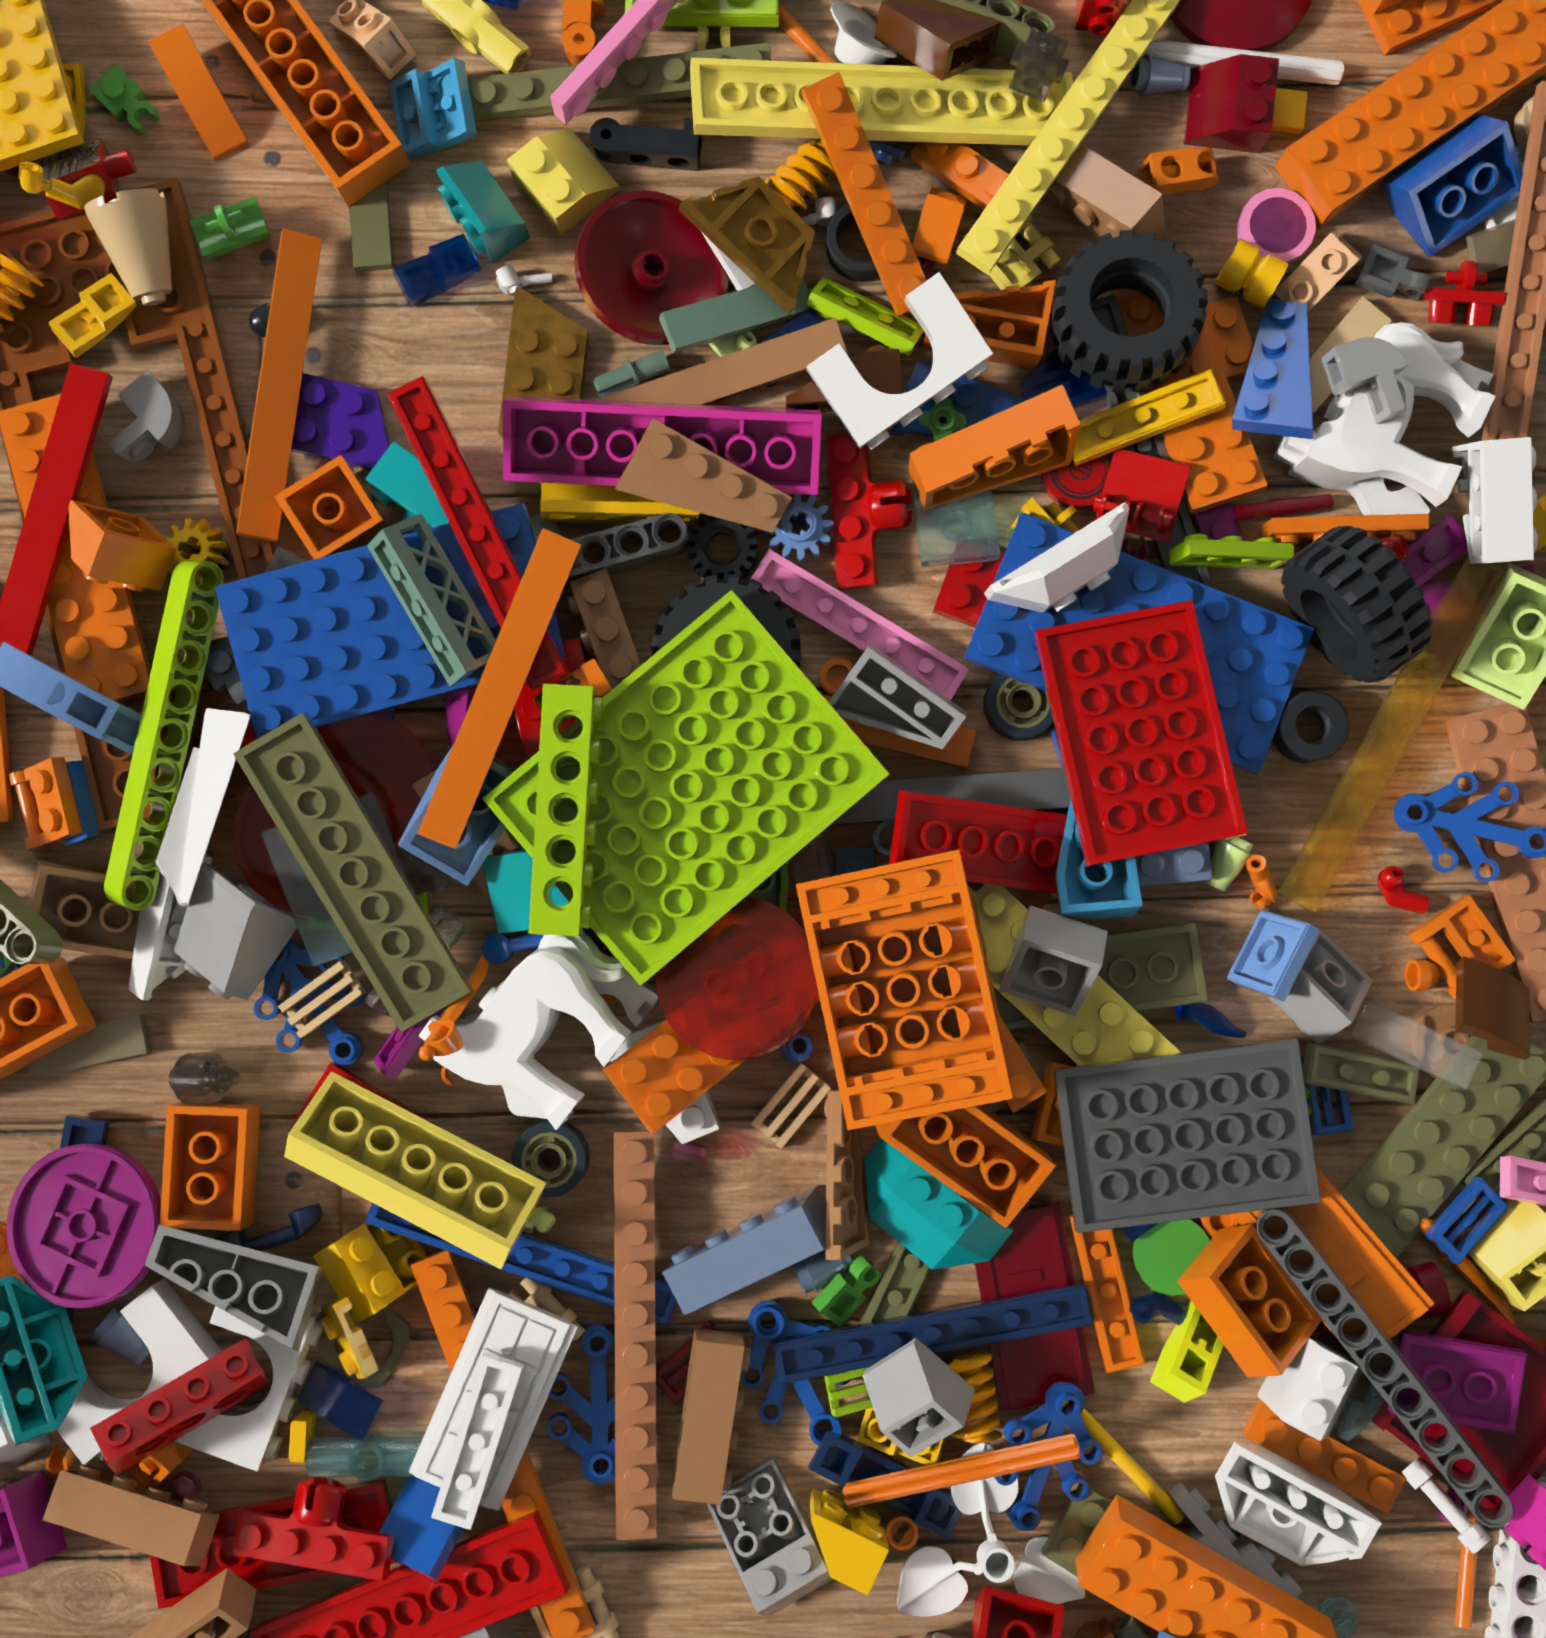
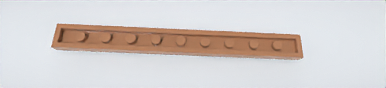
M1544 80L1536 85L1504 291L1506 296L1501 310L1492 374L1494 375L1489 388V393L1495 395V399L1484 420L1481 441L1527 437L1546 318V81Z
M615 1130L616 1541L657 1539L654 1134H651L648 1130Z

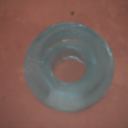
M1333 1595L1326 1598L1319 1606L1318 1611L1331 1618L1335 1611L1343 1610V1615L1339 1620L1334 1621L1331 1619L1337 1638H1347L1353 1635L1359 1624L1357 1607L1345 1596Z

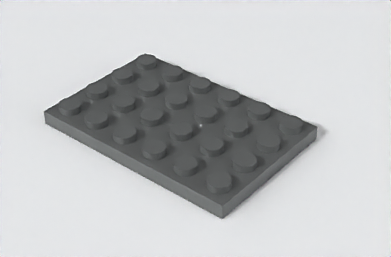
M1297 1039L1053 1069L1074 1225L1077 1233L1321 1202Z

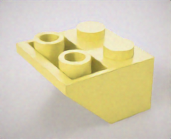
M1506 1199L1505 1202L1509 1205V1208L1469 1252V1255L1506 1303L1525 1312L1546 1296V1213L1536 1204ZM1473 1224L1471 1227L1465 1230V1236L1474 1227L1475 1224Z

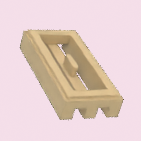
M342 960L278 1007L282 1013H287L289 1016L288 1022L291 1026H296L298 1029L296 1033L301 1039L367 993V991L347 962ZM342 972L344 975L343 979L299 1011L296 1009L295 1005ZM351 985L353 988L351 993L308 1024L303 1019L305 1016L345 987Z
M801 1062L752 1120L751 1125L760 1130L764 1136L782 1149L826 1096L827 1091L831 1090V1087ZM802 1074L808 1078L807 1081L769 1126L763 1123L765 1118ZM813 1085L818 1086L820 1089L782 1135L776 1134L775 1131Z

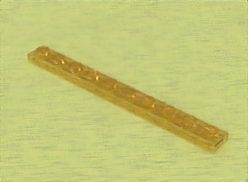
M1466 552L1430 617L1433 619L1434 628L1428 647L1402 667L1280 886L1278 894L1310 912H1316L1504 575L1506 567L1496 562L1470 564L1469 555Z

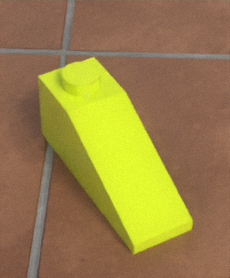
M1191 1300L1188 1302L1167 1339L1150 1380L1152 1384L1183 1403L1206 1394L1224 1346Z

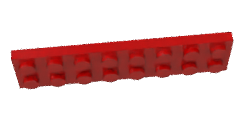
M537 1510L456 1543L437 1580L402 1565L390 1570L388 1579L383 1581L367 1579L261 1622L250 1632L253 1638H457L567 1594L571 1586Z

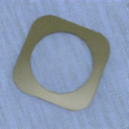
M386 1307L375 1313V1315L381 1317L391 1329L393 1336L392 1351L387 1360L378 1366L379 1370L367 1378L358 1379L355 1374L352 1376L348 1375L339 1359L336 1338L330 1340L326 1333H324L318 1344V1354L325 1364L364 1388H377L386 1381L411 1339V1328L408 1322Z

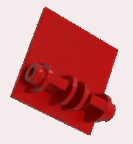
M1123 449L1114 451L1102 495H1097L1093 504V511H1096L1094 521L1126 502L1130 508L1125 527L1126 533L1169 543L1192 466Z

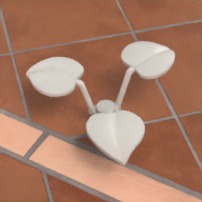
M987 1442L978 1443L967 1450L961 1458L995 1451V1449ZM992 1477L951 1486L954 1503L962 1513L972 1515L981 1512L988 1540L984 1541L977 1550V1563L959 1561L953 1564L950 1555L942 1548L934 1546L919 1548L907 1558L902 1568L897 1607L902 1613L921 1617L941 1615L954 1610L962 1603L968 1592L967 1582L962 1574L958 1572L960 1570L971 1571L976 1575L984 1573L987 1579L995 1583L1004 1582L1013 1574V1582L1018 1594L1055 1604L1085 1598V1589L1078 1585L1075 1575L1042 1555L1041 1549L1048 1540V1537L1039 1536L1030 1539L1026 1544L1024 1556L1015 1555L1014 1557H1012L1006 1545L996 1538L989 1511L1000 1513L1007 1510L1013 1504L1018 1494V1479L1010 1485L1003 1486Z

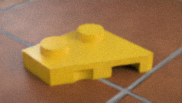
M348 1297L334 1300L321 1308L324 1317L320 1319V1323L330 1340L336 1338L341 1346L343 1353L339 1354V1359L348 1375L352 1376L355 1374L358 1379H365L377 1372L379 1368L369 1349L362 1329L359 1326H355L348 1312L352 1309Z

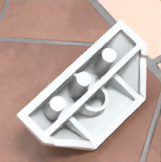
M1126 502L1117 506L990 585L984 593L990 601L1042 613L1053 606L1057 612L1069 606L1078 599L1074 593L1088 586L1089 590L1092 591L1111 579L1108 572L1118 563L1130 508Z
M1234 1441L1215 1475L1229 1527L1300 1566L1329 1563L1349 1558V1560L1361 1559L1382 1524L1378 1518L1337 1486L1259 1444Z

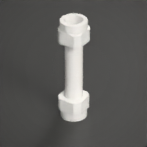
M1420 1457L1416 1458L1401 1471L1415 1490L1420 1487L1458 1530L1460 1534L1457 1538L1472 1554L1479 1551L1491 1540V1537L1477 1520L1472 1523L1431 1477L1434 1472Z

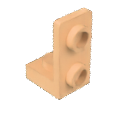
M364 0L344 1L337 8L336 14L329 20L334 29L363 48L382 76L388 80H391L416 55V52L392 18Z
M1333 231L1279 286L1275 294L1282 301L1307 303L1308 313L1363 256L1337 231Z

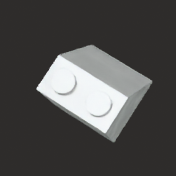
M1310 1336L1282 1375L1266 1377L1257 1396L1283 1422L1322 1441L1330 1436L1362 1370L1350 1355L1316 1337Z

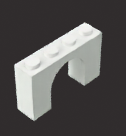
M940 272L907 294L904 301L926 333L933 351V363L930 374L917 388L902 394H887L872 388L862 378L840 344H837L806 366L807 372L859 449L865 445H868L870 450L874 449L890 437L887 432L889 428L899 421L903 427L907 426L923 414L919 407L933 398L935 403L938 404L956 391L952 384L966 375L968 380L971 381L989 368L986 360L992 356L993 352Z
M165 1278L150 1286L120 1311L143 1340L152 1357L153 1374L146 1392L143 1396L134 1399L115 1398L104 1393L88 1375L85 1386L60 1429L57 1430L83 1465L96 1455L101 1461L105 1459L90 1427L222 1352Z
M313 1305L299 1351L297 1352L215 1306L209 1323L247 1336L258 1342L265 1349L273 1367L272 1386L265 1400L252 1405H234L174 1442L257 1472L268 1460L274 1461L283 1441V1437L278 1436L282 1422L287 1423L296 1406L297 1399L292 1398L297 1383L300 1385L303 1383L310 1367L311 1361L306 1360L310 1345L316 1346L323 1332L320 1323L321 1308Z

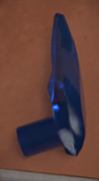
M1196 1002L1178 1005L1175 1009V1015L1178 1020H1194L1210 1031L1226 1037L1244 1038L1246 1036L1244 1030L1236 1027L1222 1012L1210 1005Z

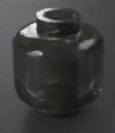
M214 1052L186 1053L179 1057L169 1074V1085L177 1099L182 1103H216L229 1091L233 1082V1072L230 1064L219 1053Z

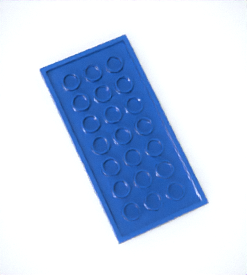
M520 503L491 512L523 576L536 545V540L526 504ZM450 523L430 528L491 633L497 640L501 628ZM417 532L402 535L409 547L422 551L423 542ZM367 545L215 586L257 739L302 712H307L317 728L478 685L486 667L484 666L474 671L462 682L451 687L449 686ZM426 565L424 573L429 582L442 587L444 578L439 569ZM447 600L445 609L450 618L463 622L465 613L461 606ZM554 611L548 624V629L563 660L567 661V655ZM468 635L466 645L475 660L488 654L481 640Z
M1021 512L993 583L1073 535L1074 532ZM1120 551L1118 563L1108 572L1111 577L1110 580L1092 591L1089 590L1088 586L1074 593L1078 599L1059 612L1056 611L1054 606L1042 613L986 599L963 659L1045 692L1047 690L1034 637L1036 630L1193 600L1231 764L1233 767L1253 775H1257L1261 771L1314 629Z

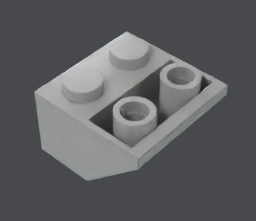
M917 1338L870 1366L863 1373V1379L880 1431L908 1456L912 1457L964 1427L975 1389Z

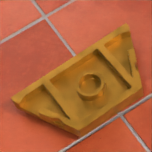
M759 176L742 181L736 187L726 186L713 190L711 195L695 200H692V198L685 199L680 204L678 210L788 315L793 311L797 303L796 298L805 273L806 260L812 246L815 231Z
M515 287L498 434L500 436H503V400L509 396L582 399L589 341L588 330L518 287Z

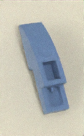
M3 641L0 647V687L74 727L133 755L141 719L140 713Z

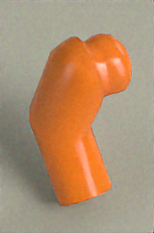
M1252 855L1246 861V866L1256 890L1250 894L1249 900L1259 910H1265L1269 907L1270 903L1275 904L1278 893L1266 859L1261 855Z

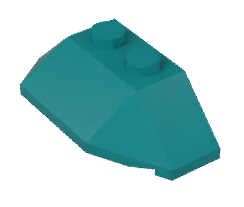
M880 1138L864 1159L869 1218L931 1269L990 1261L1014 1231V1228L1010 1225L1007 1228L1003 1227L882 1138Z
M9 1275L0 1278V1411L13 1442L17 1446L59 1430L85 1386L88 1375L66 1308L42 1298L27 1284L22 1283L20 1279Z

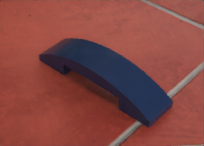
M828 1430L808 1465V1468L813 1472L843 1487L848 1482L912 1469L906 1464L868 1445ZM946 1488L881 1501L909 1515L913 1523L947 1540L962 1515V1512L954 1503L951 1491Z

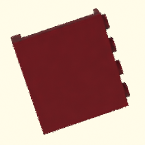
M1464 1288L1451 1304V1311L1441 1317L1429 1335L1523 1349L1528 1354L1515 1434L1458 1425L1504 1484L1508 1495H1510L1528 1474L1538 1480L1546 1470V1462L1544 1461L1546 1459V1348ZM1381 1396L1368 1413L1370 1421L1383 1431L1385 1429L1438 1470L1398 1416L1391 1414L1387 1410L1388 1404ZM1432 1423L1425 1428L1424 1433L1431 1438H1439L1445 1434L1447 1428L1439 1423ZM1459 1459L1452 1464L1451 1468L1458 1473H1466L1473 1468L1474 1463L1468 1459ZM1487 1495L1480 1500V1503L1486 1508L1497 1507L1501 1502V1498L1496 1495Z

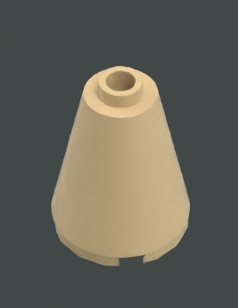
M154 188L124 190L116 192L117 198L106 204L103 196L88 202L84 206L86 215L132 299L142 300L143 306L166 302L165 295L172 292L167 201L164 192L162 191L159 194L158 189Z

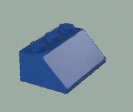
M1477 114L1382 181L1393 215L1424 253L1432 257L1519 196L1523 172L1508 122Z

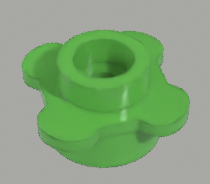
M948 397L936 404L931 410L923 411V414L919 417L920 425L928 429L930 434L934 436V441L953 434L956 429H962L966 424L965 415L958 413L951 406L952 401ZM945 417L946 423H940L939 418Z

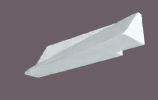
M207 708L205 711L200 749L196 747L192 749L156 860L159 870L165 876L177 897L178 904L186 907L189 904L236 762L233 753L240 750L250 714Z
M205 853L203 862L211 865L212 857ZM160 873L157 892L153 902L149 907L139 912L129 980V990L141 1000L147 1001L153 997L151 995L152 990L168 977L175 979L186 970L183 967L186 961L174 952V948L187 906L184 907L178 904L177 897L162 873Z

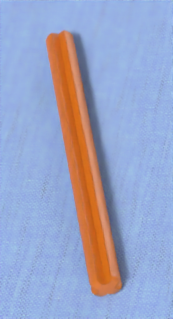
M1074 1434L1054 1437L848 1482L843 1488V1497L847 1507L853 1508L1075 1460L1080 1457V1446Z

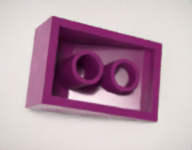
M43 1470L0 1485V1577L29 1569L68 1548L63 1534V1527L42 1520L51 1497V1488Z

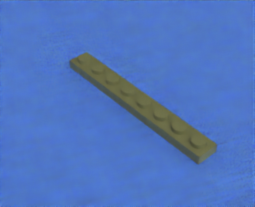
M770 43L650 56L630 60L625 59L616 69L615 77L611 83L605 88L600 87L591 97L587 109L692 97L690 80L691 57L772 61ZM578 65L467 78L475 122L554 113L550 96Z

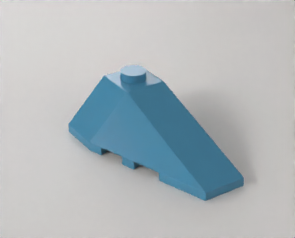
M1070 800L1055 875L1060 914L1092 920L1134 916L1142 907L1135 857L1086 867L1074 809Z

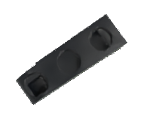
M608 117L595 121L591 126L589 134L594 152L604 162L699 171L703 135H694L693 119L684 118L683 129L620 125L616 120Z

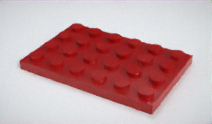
M1193 600L1035 631L1034 637L1086 867L1248 834Z

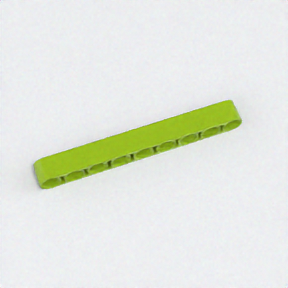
M184 560L175 566L172 573L105 878L104 892L106 897L111 902L135 911L149 907L156 896L161 873L156 860L178 795L216 622L219 601L215 586L224 584V575L221 568L210 561ZM199 570L202 579L197 587L195 584V574ZM191 609L193 612V620L192 623L188 626L186 622V614L188 610ZM183 648L185 652V658L183 662L179 664L177 660V654L179 650ZM175 687L176 698L170 703L169 692ZM166 725L168 729V735L166 739L162 742L160 739V733L162 728ZM158 764L159 775L153 781L152 770ZM150 803V815L144 820V808ZM142 842L143 850L140 856L135 859L134 851L138 844ZM131 882H134V890L129 897H126V889Z

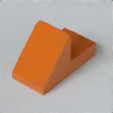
M931 187L926 197L912 244L916 256L947 265L966 206L967 199L965 197Z
M173 1441L125 1471L138 1481L137 1484L144 1491H147L149 1486L157 1487L192 1453L193 1448Z

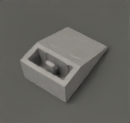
M775 1459L769 1460L732 1482L729 1491L723 1490L721 1505L707 1504L758 1614L770 1617L833 1579L829 1575L813 1525Z

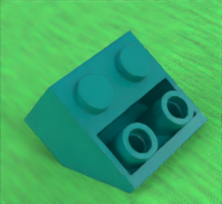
M482 161L445 165L436 170L442 183L437 189L446 202L444 205L457 224L461 223L467 233L466 237L478 255L485 251L493 263L530 238L525 222Z

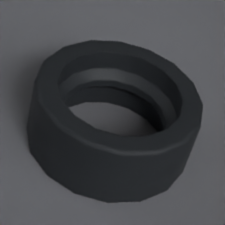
M846 204L833 215L827 226L826 254L830 265L839 275L851 281L867 282L879 278L873 260L868 262L854 261L846 257L841 250L839 241L843 229L848 224L856 222L849 204Z

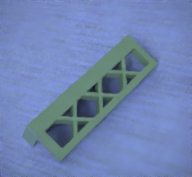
M422 513L383 528L367 547L449 686L451 687L462 682L474 671L486 666L496 639ZM415 528L423 542L422 551L409 547L401 533ZM426 565L439 569L444 578L442 587L429 582L424 573ZM447 600L461 606L465 613L463 622L450 618L445 609ZM468 635L481 640L488 654L475 660L466 645Z

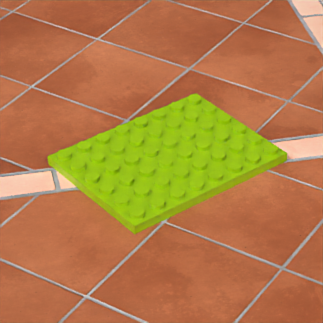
M732 590L603 697L602 722H595L594 738L601 740L600 762L592 763V779L598 780L597 804H590L589 821H596L595 845H588L587 862L594 863L592 887H585V903L591 904L590 927L635 981L642 986L889 776V772ZM576 719L561 732L562 737L566 739L577 738L583 729L582 722ZM539 751L482 798L532 859ZM566 760L559 768V776L565 781L575 779L580 773V764L576 760ZM571 800L560 803L556 811L559 821H572L577 816L578 806L576 802ZM563 841L556 846L554 857L559 864H567L573 860L576 853L574 844L569 841ZM567 882L558 883L556 887L570 902L573 898L571 885Z

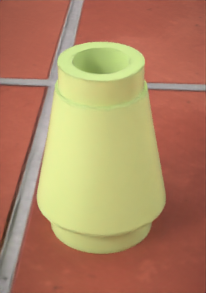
M1239 837L1216 841L1210 859L1212 880H1205L1203 882L1225 892L1228 885L1232 883L1246 865L1248 858L1252 856L1250 851L1253 844Z

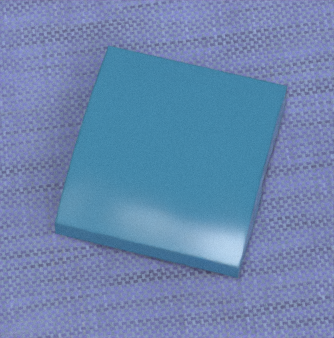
M453 57L427 73L415 68L389 83L398 140L402 144L408 158L437 152L477 136L464 61Z

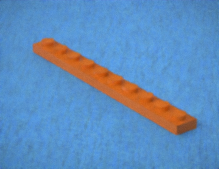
M443 1250L413 1262L410 1267L452 1373L475 1320L476 1313L453 1253ZM526 1446L501 1505L508 1522L538 1510L571 1586L567 1594L542 1603L540 1607L552 1638H582L594 1633L596 1626Z

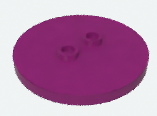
M88 1143L66 1146L44 1156L28 1170L13 1194L7 1216V1242L14 1266L25 1283L34 1292L54 1304L69 1308H90L115 1301L133 1290L150 1271V1268L144 1265L160 1225V1194L147 1170L135 1158L118 1148L104 1144Z

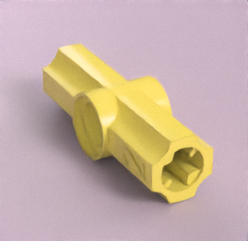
M421 0L423 6L451 28L455 38L471 53L477 54L480 52L505 74L521 72L526 66L531 54L530 48L505 28L496 13L483 1Z

